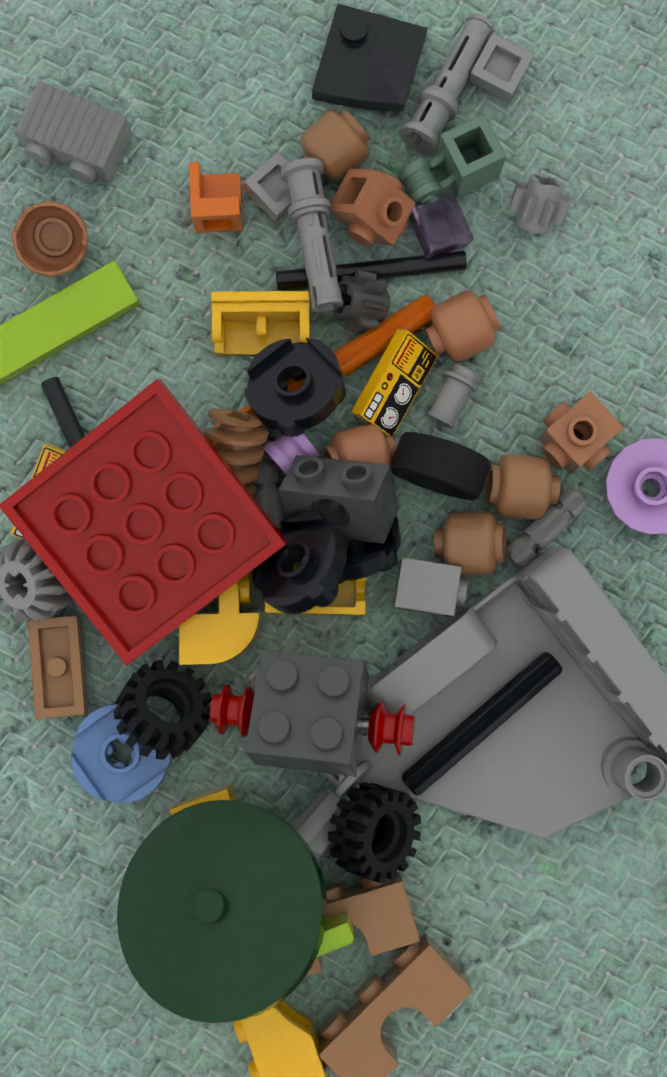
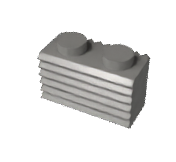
M42 81L37 82L14 132L23 148H25L24 153L29 158L46 166H50L52 160L68 166L67 171L71 175L91 184L94 183L96 178L107 183L112 182L113 175L116 173L121 158L124 156V151L127 149L128 142L132 137L128 121L121 113L117 114L113 110L90 103L86 99H81L77 95L73 96L69 92L54 88L50 84L46 85Z

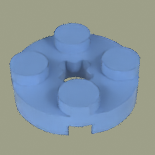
M110 704L89 714L78 726L74 736L71 767L78 783L91 796L103 801L132 803L146 797L162 783L173 759L171 753L164 760L156 759V750L154 749L148 757L139 754L143 745L137 742L130 754L133 760L130 765L127 766L123 761L114 764L109 757L115 751L111 743L118 739L122 744H125L130 733L126 732L119 735L116 727L121 719H114V710L118 705ZM151 711V713H152L156 718H158L159 720H161L155 713H153V712Z

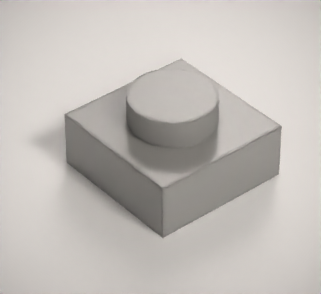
M492 33L470 73L468 82L510 103L532 63L534 54Z
M279 151L244 180L243 190L275 223L288 213V208L291 206L288 184L281 179L280 173L281 168L288 161Z

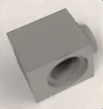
M402 557L399 562L392 608L453 617L455 615V608H464L467 596L468 580L460 578L462 567Z

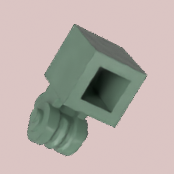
M483 114L440 134L436 157L430 161L427 158L419 159L418 157L411 159L398 174V179L405 186V193L410 195L409 198L416 203L415 208L426 205L431 206L436 204L440 197L451 192L454 193L457 199L499 179L507 156L486 115Z

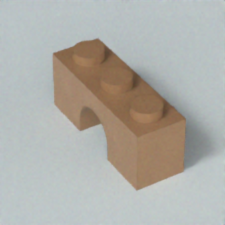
M400 872L397 873L398 877L394 880L386 879V883H378L360 877L361 884L342 889L340 883L325 886L327 897L326 920L347 911L352 924L364 934L371 956L420 942ZM322 956L315 959L306 976L322 972Z
M426 933L420 938V942L399 948L392 957V961L395 964L381 978L377 974L371 976L357 991L355 996L358 1001L345 1014L341 1010L336 1011L321 1027L319 1033L322 1037L319 1038L318 1055L338 1077H387L399 1065L396 1047L381 1030L383 1022L388 1015L401 1008H412L421 1012L437 1027L473 991L467 976Z

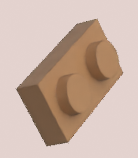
M81 616L55 617L44 621L28 620L35 719L88 714Z

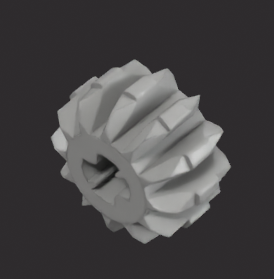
M25 538L11 542L10 545L5 546V550L0 552V596L4 600L3 612H14L18 622L24 620L44 621L54 617L55 613L72 602L69 593Z

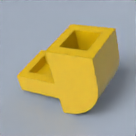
M246 574L219 595V614H194L179 625V665L227 662L243 654L252 645L261 626L262 614L242 613V604H251L250 574Z

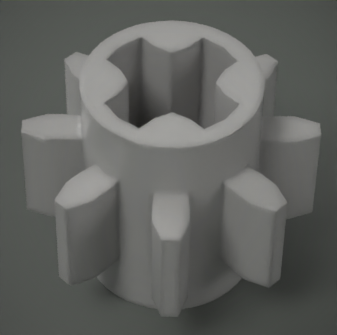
M531 174L528 184L518 181L508 209L511 212L517 213L515 224L528 232L536 234H547L551 224L562 227L571 199L568 196L562 195L565 185L558 179L544 174Z

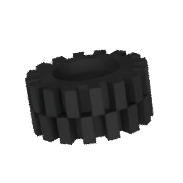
M163 660L154 661L151 667L147 663L140 666L138 671L132 674L115 702L118 706L114 710V719H121L116 727L119 735L129 732L130 736L125 743L131 749L137 742L143 745L139 753L143 756L148 757L154 749L156 750V759L164 760L169 753H171L172 759L176 758L184 750L187 752L210 723L208 722L210 719V707L207 706L212 701L211 693L201 694V690L206 683L202 678L193 682L190 677L195 671L189 667L183 673L178 672V662L170 661L166 669H164ZM158 696L170 701L179 712V722L167 723L156 718L147 706V698Z
M367 782L359 783V789L352 787L347 791L350 800L341 798L336 805L342 811L339 816L332 814L330 823L336 825V831L328 832V841L336 844L329 850L331 856L337 858L335 863L340 868L345 869V871L371 881L386 883V879L392 881L398 877L397 869L403 872L407 869L409 864L405 860L406 856L414 858L417 849L411 847L413 840L420 841L421 832L414 830V826L421 824V817L414 813L418 806L415 801L409 800L411 796L407 793L372 782L371 784ZM379 821L378 831L372 842L373 831Z

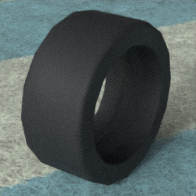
M405 432L400 437L391 464V472L407 482L433 492L464 500H477L480 498L491 464L488 458L479 452L458 443L428 434Z

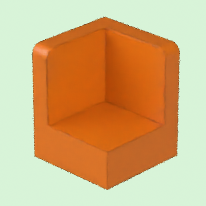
M199 161L189 162L191 219L196 233L243 231L240 175L238 173L202 175Z

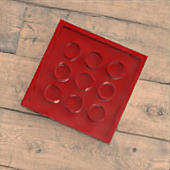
M156 379L0 504L1 510L126 666L288 542L161 379Z

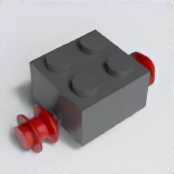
M262 650L255 692L252 687H247L242 696L233 695L231 686L226 684L221 694L215 693L213 695L210 706V721L217 724L220 735H224L230 725L238 726L241 737L247 736L245 753L254 764L356 777L362 735L367 736L368 734V742L375 753H378L382 745L387 743L394 744L397 755L401 756L403 745H413L415 731V715L406 714V704L401 706L398 713H390L386 711L384 702L380 701L371 711L370 718L369 714H365L369 674L364 660Z

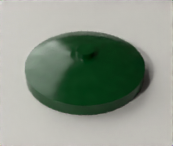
M215 800L198 803L173 814L159 824L145 838L132 857L122 881L117 906V925L121 949L132 975L141 988L160 1006L183 1018L207 1023L245 1020L273 1008L289 996L303 981L318 955L324 936L327 916V897L321 869L312 850L302 836L282 818L264 808L234 800Z

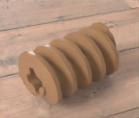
M210 409L208 417L221 424L220 427L206 428L204 435L216 442L214 448L249 493L254 496L256 486L253 481L258 478L260 473L257 463L262 461L265 451L261 444L267 441L269 435L267 428L260 419L249 413L230 409Z

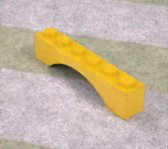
M229 784L176 803L169 811L172 816L198 803L215 800H237L232 785ZM283 1000L273 1008L257 1016L233 1022L239 1042L244 1043L248 1041L254 1059L248 1062L251 1077H329V1067L318 1055L319 1038L313 1021L292 1008L286 1001Z

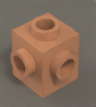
M349 168L331 202V214L348 227L346 234L361 245L371 247L373 243L394 245L397 238L404 232L407 226V219L416 203L401 191L403 185L395 177L378 170Z
M590 391L572 408L564 401L543 420L548 429L538 439L544 445L541 448L542 453L557 469L562 470L565 468L571 474L583 465L589 472L611 453L605 444L624 427Z

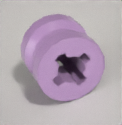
M282 433L275 441L267 440L262 445L265 455L272 463L276 464L277 469L284 476H286L296 455L321 458L319 452L304 434L290 437Z

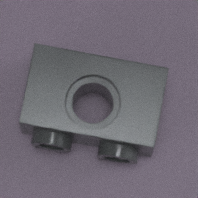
M296 455L279 488L287 517L300 512L317 513L347 535L349 540L384 544L399 510L390 465Z

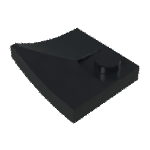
M337 4L312 88V99L358 109L404 111L424 48L428 28Z

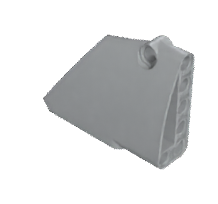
M550 547L473 608L468 606L457 612L453 617L447 619L369 680L365 714H369L370 718L371 711L380 701L384 702L386 711L390 713H398L401 706L406 704V714L415 715V731L413 745H403L401 756L397 755L394 744L384 743L379 752L375 753L368 742V734L367 736L362 735L359 760L361 762L368 761L373 768L360 783L367 782L371 784L372 782L407 793L411 796L410 798L471 815L542 839L632 797L642 801H653L661 797L667 790V676L586 568L567 548ZM549 652L556 658L563 669L560 675L425 792L416 796L408 789L402 781V775L406 770L542 653ZM646 762V776L642 781L632 784V769L637 764Z

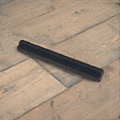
M549 652L542 653L406 770L402 775V781L408 789L416 796L421 795L560 675L563 669L556 658Z

